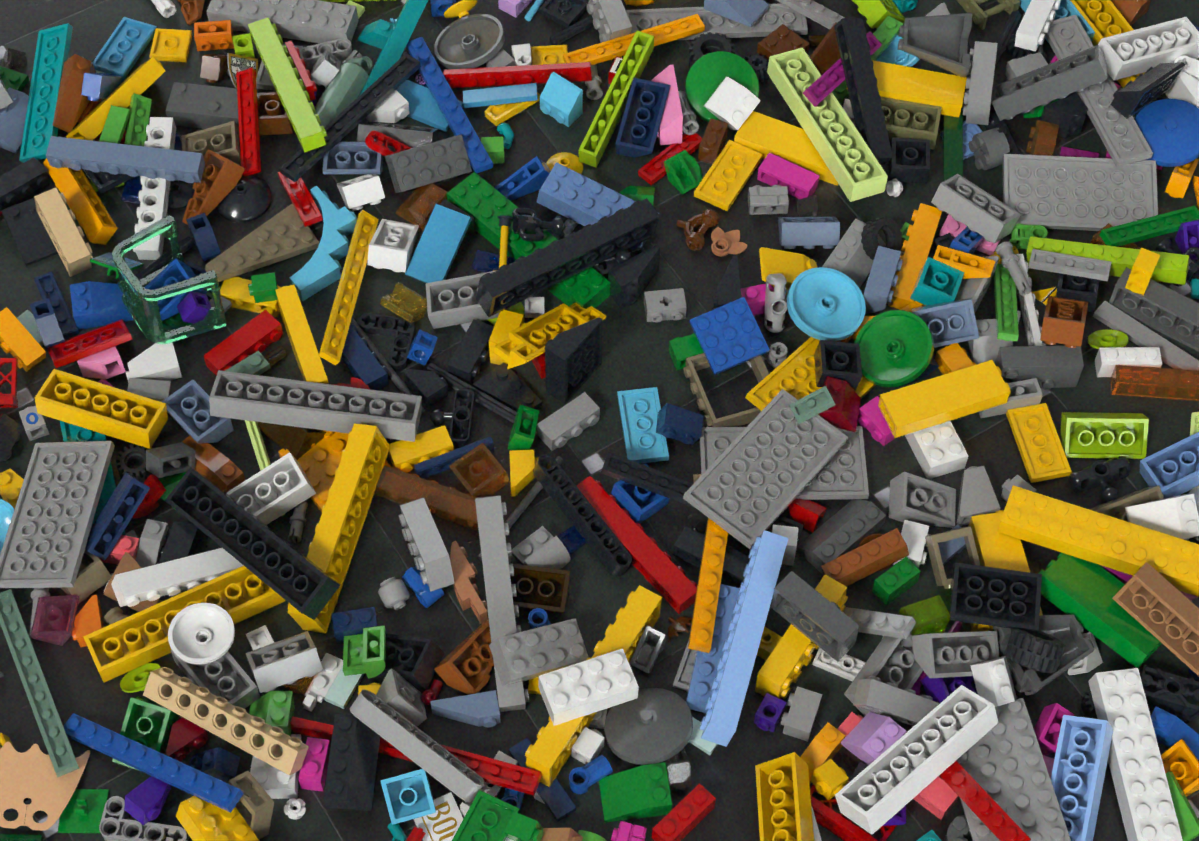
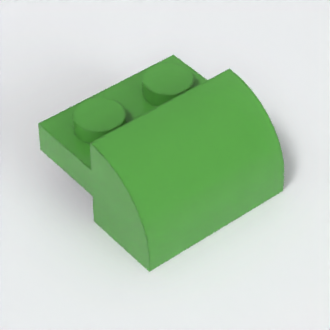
M385 625L363 628V634L344 636V676L366 673L368 678H373L384 671L386 659Z

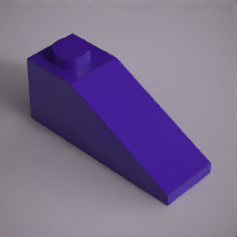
M153 776L149 777L125 795L124 810L144 826L147 822L159 816L172 785Z

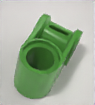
M1019 223L1014 226L1009 242L1016 249H1027L1030 237L1047 238L1048 232L1041 225H1023Z

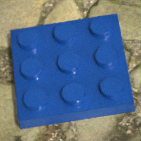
M745 297L689 320L714 375L763 355L770 350Z

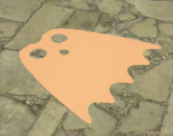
M7 741L0 749V826L12 829L19 826H28L32 830L40 831L52 827L64 811L79 783L87 764L90 750L75 758L79 769L57 777L50 756L44 754L38 744H33L28 751L20 753ZM30 798L32 800L31 804H24V799ZM7 809L17 810L18 818L16 820L7 821L3 817ZM37 811H44L47 813L48 818L43 823H36L33 820V814Z

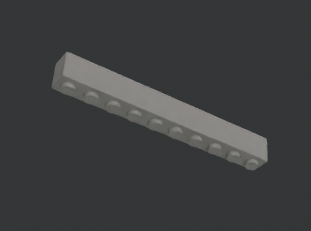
M501 496L475 498L491 643L499 637L521 632L520 625L516 626L515 618L519 617L518 604H513V597H517L516 586L511 584L510 576H514L513 563L508 562V556H511L512 552L511 544L506 543L505 535H509L508 522L504 523L503 515H507L506 502L501 503ZM494 662L499 712L525 709V702H529L528 689L523 688V681L502 687Z

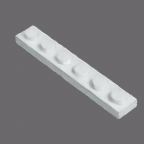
M1016 254L1019 258L1018 264L1031 287L1032 281L1027 274L1028 263L1024 260L1023 254ZM1016 286L1028 346H1046L1040 340L1042 327L1038 325L1039 313L1038 310H1035L1034 306L1035 295L1032 292L1026 294L1025 290H1023L1025 295L1021 296Z

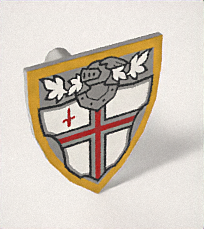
M227 53V75L230 76L235 88H237V72L253 68L256 70L257 78L258 59Z

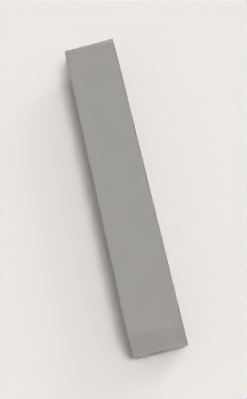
M368 690L360 692L350 707V711L355 717L459 798L466 802H473L478 791L485 784L480 775L374 693Z

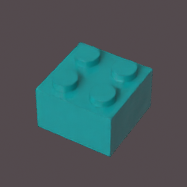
M928 257L920 270L910 299L924 305L955 301L964 272Z

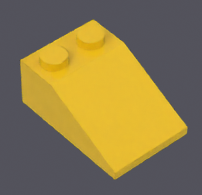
M764 247L759 249L762 280L766 282L769 274H783L787 280L785 284L786 295L798 275L806 270L817 268L816 262L804 254Z

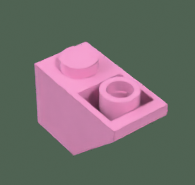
M115 346L77 360L83 377L109 379L126 372Z

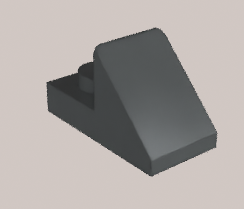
M646 625L630 664L649 674L659 653L664 650L667 634Z

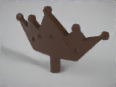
M681 616L676 621L669 617L668 620L672 624L668 627V643L671 642L672 636H679L677 632L688 633L689 630H687L686 625H691L690 621H692V618Z

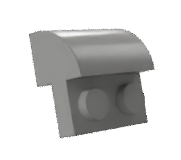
M543 526L511 550L512 556L521 565L561 569L570 562V556L564 544L557 536L553 537Z

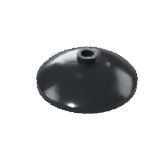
M242 175L237 185L216 206V209L222 217L233 222L253 221L261 217L269 209L272 201L270 187L257 176Z

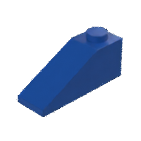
M84 73L81 95L88 96V100L99 102V99H106L124 81L125 77L109 73Z
M536 156L496 186L495 189L510 201L540 190L551 170L545 162Z
M967 226L952 241L949 248L973 255L984 240V237L977 232L971 231Z
M1155 706L1150 716L1157 742L1171 748L1179 740L1183 739L1199 761V734L1177 716Z

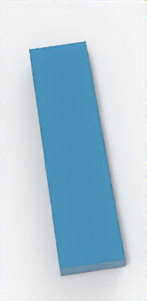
M536 83L463 91L464 108L538 100Z

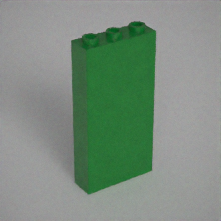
M1060 553L1056 559L1057 561L1053 559L1046 567V571L1042 569L1038 573L1042 574L1041 595L1067 615H1074L1076 620L1085 629L1133 666L1139 668L1162 643L1112 599L1125 584L1098 564Z

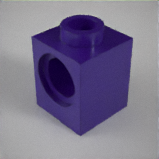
M766 693L755 714L754 723L764 731L769 730L774 733L785 712L787 702ZM771 712L774 716L767 717L764 713Z

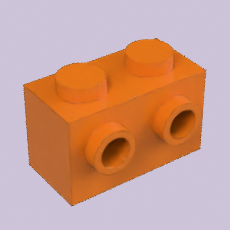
M231 20L194 23V38L197 51L234 48Z

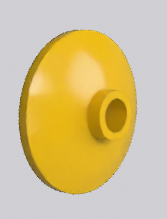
M462 0L449 7L444 12V16L446 18L459 17L460 19L470 15L469 11L477 4V0Z
M568 152L557 153L551 156L546 163L550 170L553 169L557 162L581 175L583 172V163L579 162V157Z

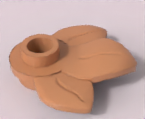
M717 227L711 233L713 242L711 250L716 256L738 255L747 248V244L739 242V230L724 233L721 228Z

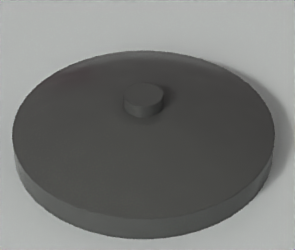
M488 14L468 15L452 22L439 34L434 44V53L439 63L447 69L475 68L488 62L500 51L505 41V31L501 22L494 16Z
M661 688L638 690L637 699L613 706L609 710L604 724L606 740L612 752L624 761L639 765L656 764L672 758L686 746L693 730L692 715L687 703L676 693Z

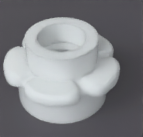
M896 178L888 181L886 185L887 194L898 197L903 191L902 183Z
M291 798L287 801V805L284 806V813L290 819H300L306 812L305 802L300 798Z

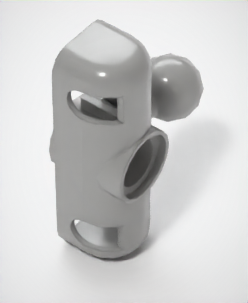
M781 273L769 274L766 278L764 325L768 331L773 333L781 332L784 329L783 321L787 311V290L785 286L787 280ZM769 283L774 285V292L769 290ZM767 320L772 321V326H767Z

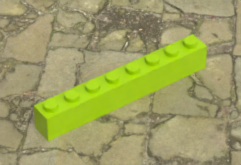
M636 31L579 148V162L597 168L625 110L633 78H640L654 49V36Z
M1030 237L1026 254L1028 266L1032 249L1110 261L1112 263L1109 276L1121 277L1126 267L1132 270L1140 249ZM1152 251L1159 254L1160 258L1151 279L1157 282L1185 285L1189 267V255Z

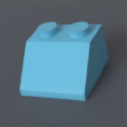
M553 72L540 95V109L543 113L555 118L559 123L569 127L583 114V90Z
M420 769L381 780L392 825L436 813L428 775L425 770Z

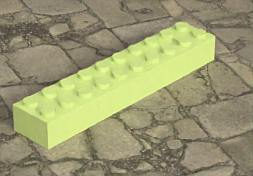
M799 48L770 56L767 69L768 75L849 201L852 202L883 193L888 176L834 94L831 92L816 107L803 94L821 76L805 50Z

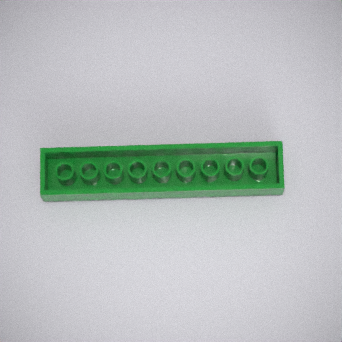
M473 172L447 193V201L474 217L475 230L500 250L501 227L499 226L498 216L506 215L513 217L512 212L518 207L477 173ZM512 219L508 233L507 257L515 262L519 257H526L536 249H543L558 239L546 229H541L544 233L542 241H524L519 234H514ZM590 267L547 290L567 306L576 302L585 309L590 306L596 308L610 296L611 282L594 268Z

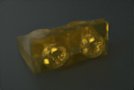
M396 283L393 293L382 297L380 305L412 323L424 317L427 309V299L403 284Z

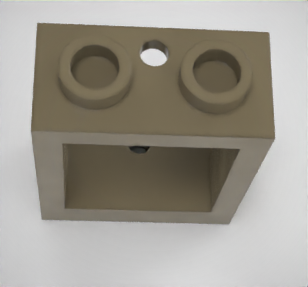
M971 526L925 536L937 586H944L945 589L951 588L952 577L946 579L938 546L940 542L964 537L970 564L980 566Z
M246 771L229 780L228 784L241 789L244 793L235 807L257 838L261 839L269 834L274 801L251 773Z

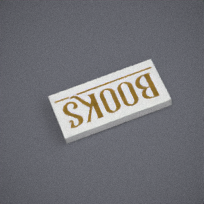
M450 792L434 799L436 813L413 819L416 827L422 828L423 832L426 833L422 839L423 841H452L454 832L462 823V814Z

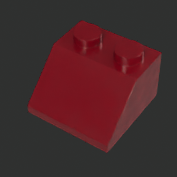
M827 376L822 387H827L836 405L818 415L836 428L855 432L861 398L847 381Z

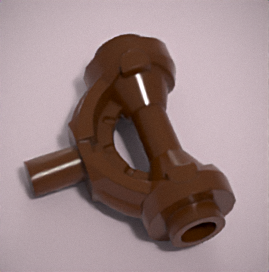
M704 210L702 214L691 217L688 222L678 219L676 226L684 228L685 241L688 248L699 251L705 245L704 234L709 228L717 226L720 218L716 211ZM698 225H701L699 230L697 232H694V229Z

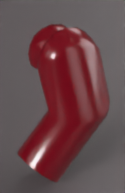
M433 680L430 688L421 694L422 702L429 705L431 704L430 701L436 700L443 683L439 680Z

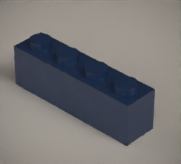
M352 323L349 326L341 359L355 378L363 380L370 390H379L388 385L387 376H389V372L384 365H380L376 353L369 350L367 341L364 337L360 338L356 326Z
M125 473L92 526L85 549L95 556L106 560L150 487L134 476Z

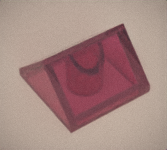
M79 596L39 597L30 637L62 646L72 636Z

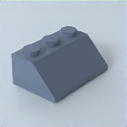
M9 87L7 91L13 103L9 104L6 108L0 109V148L17 153L22 145L29 96Z
M339 142L324 155L323 174H381L383 171L384 155L370 149L365 142Z
M778 217L779 241L785 249H795L796 246L814 249L817 245H823V248L832 249L840 241V222L836 217Z
M878 246L863 295L866 307L865 315L884 310L887 302H891L894 293L891 287H896L899 275L895 274L896 271L901 270L903 260L900 259L901 251Z
M191 380L161 402L166 403L167 412L198 444L218 442L234 431L231 418L210 416V396L194 380Z

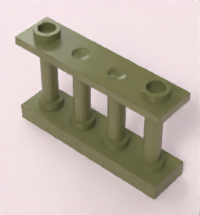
M957 0L967 13H972L973 22L982 30L985 29L988 17L1003 10L1011 14L1012 11H1018L1020 5L1019 0H997L1000 3L999 5L983 12L978 5L989 0Z

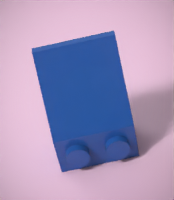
M176 258L145 286L134 299L149 322L155 325L179 313L177 306L190 291L206 294L207 291L190 266Z
M92 281L70 285L73 318L78 330L108 325L121 319L124 322L137 320V315L134 311L136 306L132 285Z

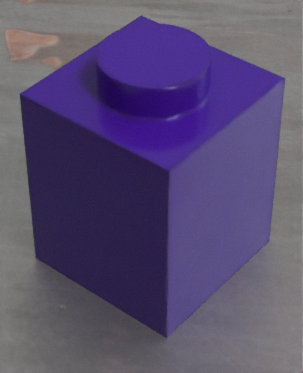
M192 291L177 306L183 322L198 325L212 310L206 294Z

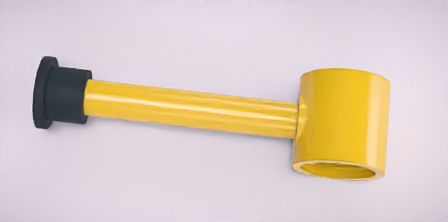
M498 216L499 226L501 227L499 268L507 265L509 227H511V220L513 219L512 216Z

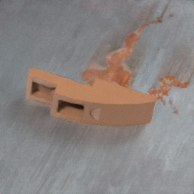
M454 541L451 545L450 562L455 582L453 584L455 594L462 610L464 611L471 607L478 621L482 624L488 619V609L486 601H481L478 596L480 593L475 584L477 570L474 564H469L466 559L468 555L464 547H459L458 543Z

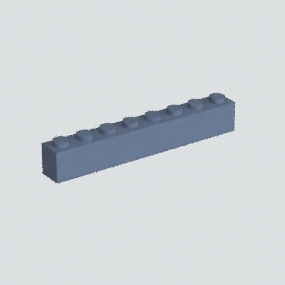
M51 136L46 152V158L50 166L55 168L66 167L74 170L83 169L92 172H109L114 175L127 174L132 177L145 176L150 179L180 180L187 183H201L205 166L202 153Z

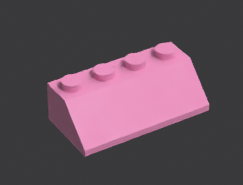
M669 65L651 80L670 85L657 134L660 145L682 143L683 114L674 65Z

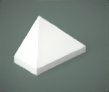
M1090 632L1083 633L1082 636L1092 641L1095 650L1068 669L1070 676L1088 673L1103 663L1094 635Z

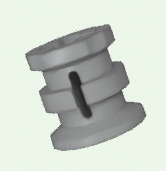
M781 342L771 345L767 357L768 364L776 368L787 358V347Z

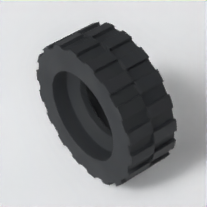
M892 218L871 219L863 227L861 243L863 244V250H865L866 255L870 259L874 260L877 248L880 246L878 243L879 230H883L885 234L886 248L900 251L902 248V232L899 225Z

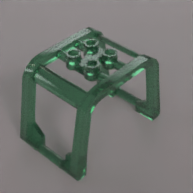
M168 215L115 246L112 257L120 278L118 286L123 293V296H121L122 301L133 320L151 342L167 344L226 326L220 287L214 270L181 282L149 290L144 287L169 264L138 281L125 262L124 253L161 234L170 239L173 255L170 263L176 258L185 263L180 252L177 239L179 234L176 220L173 216ZM200 288L212 291L215 307L209 309L204 320L164 333L157 303L158 300Z

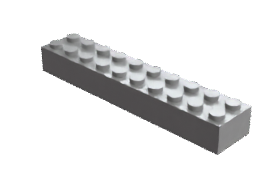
M218 370L209 397L210 416L341 433L352 431L354 423L378 427L384 438L415 442L421 417L422 396Z

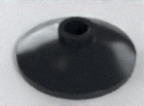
M180 180L170 181L168 208L176 210L187 207L188 201L193 198L195 192L193 183Z

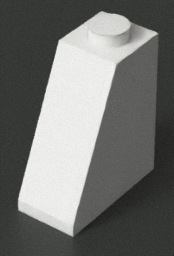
M171 335L165 336L127 363L129 371H126L128 383L129 378L163 381L182 378Z

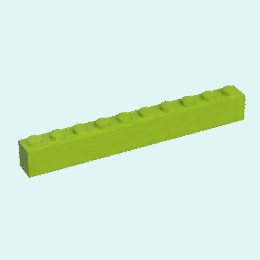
M267 17L247 24L252 40L304 153L326 145L324 139L327 136L323 125L320 126L321 121L318 114H314L316 111L313 103L308 102L310 101L307 90L303 91L305 89L301 79H298L299 75L296 67L292 68L294 67L293 61L288 54L286 46L283 45L275 23L271 24Z

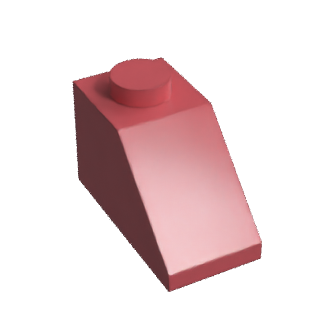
M121 535L107 559H99L104 563L118 565L125 552H127L136 560L140 539Z

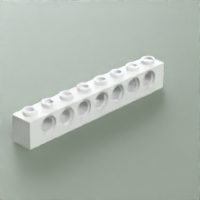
M150 117V124L146 126L148 141H145L144 147L174 150L176 125L173 117ZM141 176L142 190H139L140 207H137V218L139 220L138 224H135V235L137 237L136 241H133V252H136L139 260H156L163 255L170 181L162 178L150 179Z

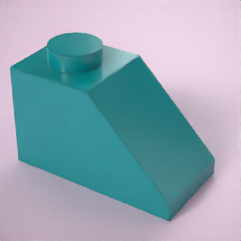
M380 19L366 25L358 37V41L383 49L395 24Z

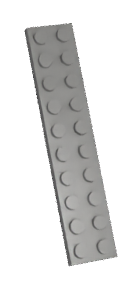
M768 4L769 8L751 27L705 10L704 7L625 10L632 25L630 34L635 33L637 30L642 31L698 14L705 25V31L677 40H694L695 37H700V34L703 33L706 35L707 32L712 34L716 32L721 36L725 35L726 38L766 37L782 24L797 35H807L808 32L806 16L784 4Z
M1077 15L1053 20V22L1050 21L1049 31L1044 33L1058 60L1094 47ZM1107 73V79L1103 83L1088 86L1085 90L1076 92V94L1087 106V114L1116 167L1152 158L1153 152L1133 116L1126 119L1110 105L1114 99L1113 94L1118 89Z

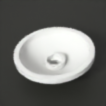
M197 603L184 608L173 618L168 630V641L172 651L178 658L190 664H207L218 660L230 649L235 637V627L231 616L222 607L211 603ZM202 638H207L205 642H200Z

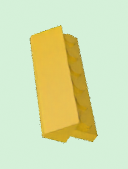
M576 302L570 306L563 303L511 331L509 339L494 346L493 353L508 362L507 369L525 364L545 353L546 343L550 339L553 340L557 334L598 317L603 321L606 319V315L593 306L585 309Z

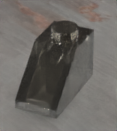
M683 748L672 758L663 761V763L666 762L670 790L681 791L686 789V787H692L690 762Z

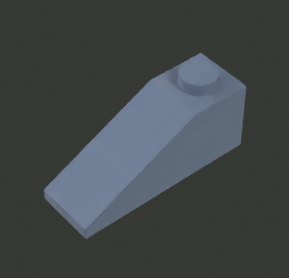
M496 690L430 701L432 714L478 727H493L501 723Z

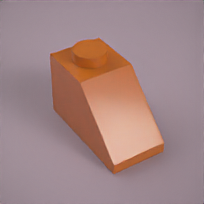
M93 595L74 618L75 627L71 628L74 641H78L80 647L87 646L83 636L104 628L101 604L97 595Z

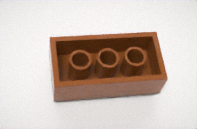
M1048 296L1040 340L1049 345L1060 343L1065 344L1069 348L1081 347L1088 302Z

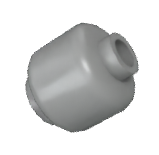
M392 577L380 584L381 587L378 590V594L386 608L394 607L395 610H398L406 605L405 601L409 598L410 594L401 579Z

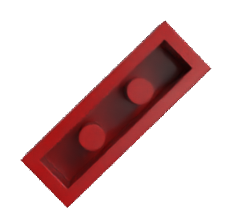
M699 783L652 829V839L654 841H681L715 808L716 798Z

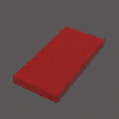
M121 319L65 340V342L48 347L47 349L55 368L133 339L126 324Z

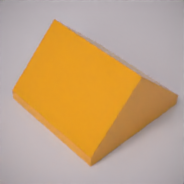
M1181 739L1164 752L1161 758L1165 774L1173 772L1185 796H1188L1199 790V761L1185 741Z

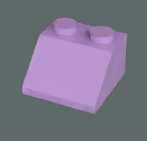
M869 712L841 741V744L869 766L907 731L890 717Z

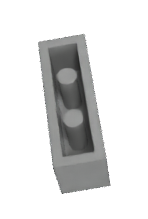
M1037 378L1008 383L1011 392L1007 403L979 411L980 418L1006 414L1009 409L1040 404L1043 394Z
M584 392L537 424V435L551 451L561 448L569 439L579 436L584 429L595 425L599 421L600 408Z

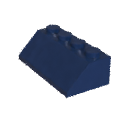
M633 78L615 144L616 154L635 158L653 153L670 85Z

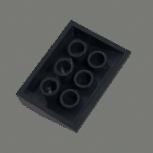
M600 317L557 334L553 340L550 339L545 345L546 392L565 404L602 364V319Z
M955 562L951 580L950 620L1038 632L1042 574Z

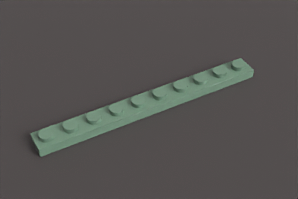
M9 589L1 592L0 625L57 777L79 769L12 590Z

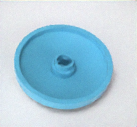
M819 267L802 272L795 278L787 294V308L793 322L805 334L818 340L840 341L848 338L856 332L865 316V300L857 284L847 275L831 268Z

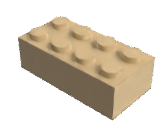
M53 188L34 196L36 211L69 276H74L92 268L90 259L93 258L92 249L88 242H84V234L81 227H76L75 216L71 209L68 210L64 194L59 193L57 188Z

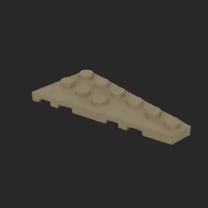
M291 204L207 263L205 270L213 283H217L317 249L319 241L310 228L304 226L294 205Z

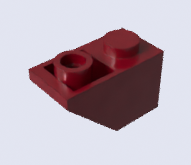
M182 717L172 725L166 755L181 762L190 752L200 749L206 744V741L209 740L206 730Z

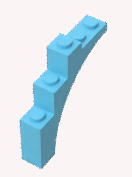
M318 186L310 190L311 196L323 218V234L312 258L302 269L289 277L291 285H295L298 296L302 301L341 278V265L338 260L345 257L348 253V245L350 243L346 236L354 232L357 221L353 211L350 212L345 206L339 209L338 205L332 203L324 190L321 191Z

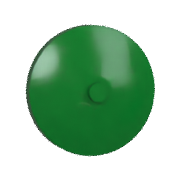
M724 51L708 53L699 58L687 74L685 81L686 99L693 112L706 122H709L710 118L719 120L704 105L726 77L744 86L758 98L759 83L756 73L746 60L736 54Z
M903 310L887 311L873 317L861 328L855 340V344H860L862 375L868 381L882 387H898L918 378L928 367L934 352L933 336L926 323L919 316Z

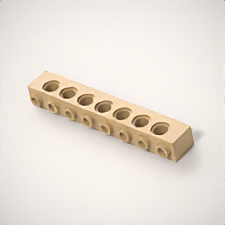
M162 667L150 672L143 696L288 775L301 770L309 748L308 745L302 743L301 739L285 734L281 728L265 723L264 719L248 714L244 708L228 703V700L223 697L213 695L207 688L199 687L193 684L190 679L176 675L170 668Z

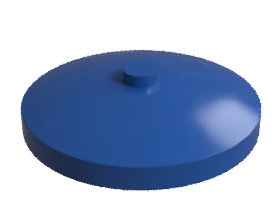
M1163 99L1148 104L1136 115L1134 120L1153 152L1152 158L1145 160H1155L1156 165L1176 167L1190 163L1199 157V109L1196 106L1179 99Z

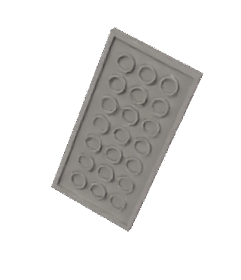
M1004 154L1003 203L1021 214L1016 224L1041 225L1046 229L1101 231L1110 227L1158 215L1156 161L1141 160L1116 167L1110 158Z
M784 389L773 398L683 496V499L749 549L754 545L756 537H761L763 531H767L848 439V436L819 415L799 424L789 406L796 402L797 399Z
M857 426L855 432L837 428L848 436L847 441L795 499H868L869 490L862 426ZM702 427V435L699 438L701 475L746 427Z
M112 441L35 443L0 554V588L74 587L115 447Z
M1016 699L1014 702L995 707L999 723L956 761L1031 838L1030 841H1071L1024 699ZM960 798L972 841H1000Z

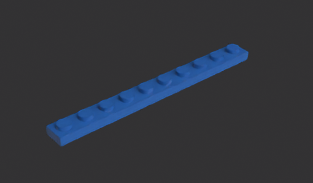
M423 37L408 41L406 49L411 57L420 62L421 67L418 70L454 136L462 134L468 159L474 172L480 173L493 168L492 160Z
M75 713L70 716L63 726L67 737L230 813L244 794L237 787Z

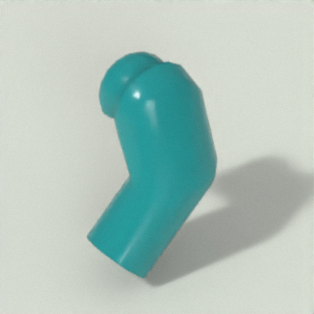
M501 123L497 126V131L499 134L504 135V148L509 149L515 134L509 124Z
M390 823L387 826L393 835L392 841H406L407 836L399 823L394 825Z

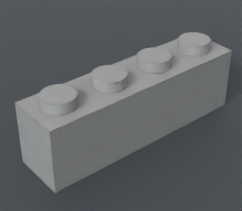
M868 676L867 679H858L853 705L876 714L888 716L893 720L914 727L940 703L933 701L931 696H918L914 690H902L895 683H883L881 678Z

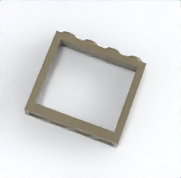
M704 353L686 358V365L683 371L685 377L691 381V391L697 395V405L699 410H703L705 414L704 421L707 427H738L751 423L759 415L761 410L756 407L716 419L696 371L708 368L710 365ZM760 355L749 360L758 383L769 374Z

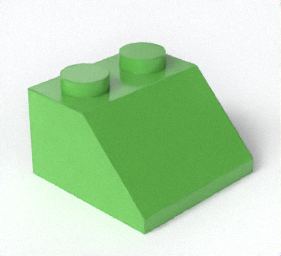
M269 691L251 703L249 714L264 719L265 723L279 727L285 734L291 736L292 728L290 722L292 716L294 717L295 710L293 691Z

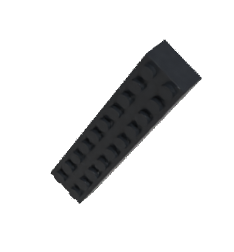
M647 198L642 201L638 200L626 209L621 208L615 214L609 217L605 216L595 224H588L576 233L571 232L565 238L559 241L555 240L543 249L538 248L526 257H519L512 264L503 265L491 274H484L479 280L476 300L488 317L493 316L615 256L621 249L627 250L652 238L660 215Z
M190 467L165 501L307 617L315 620L340 587L337 581L194 468Z

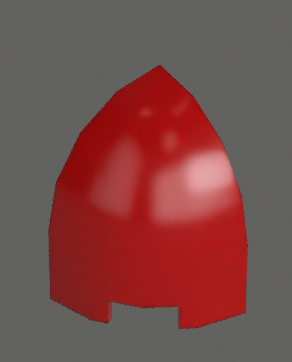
M794 499L789 505L790 515L793 520L804 524L803 528L812 533L818 527L819 517L823 518L827 510L826 507L804 499Z

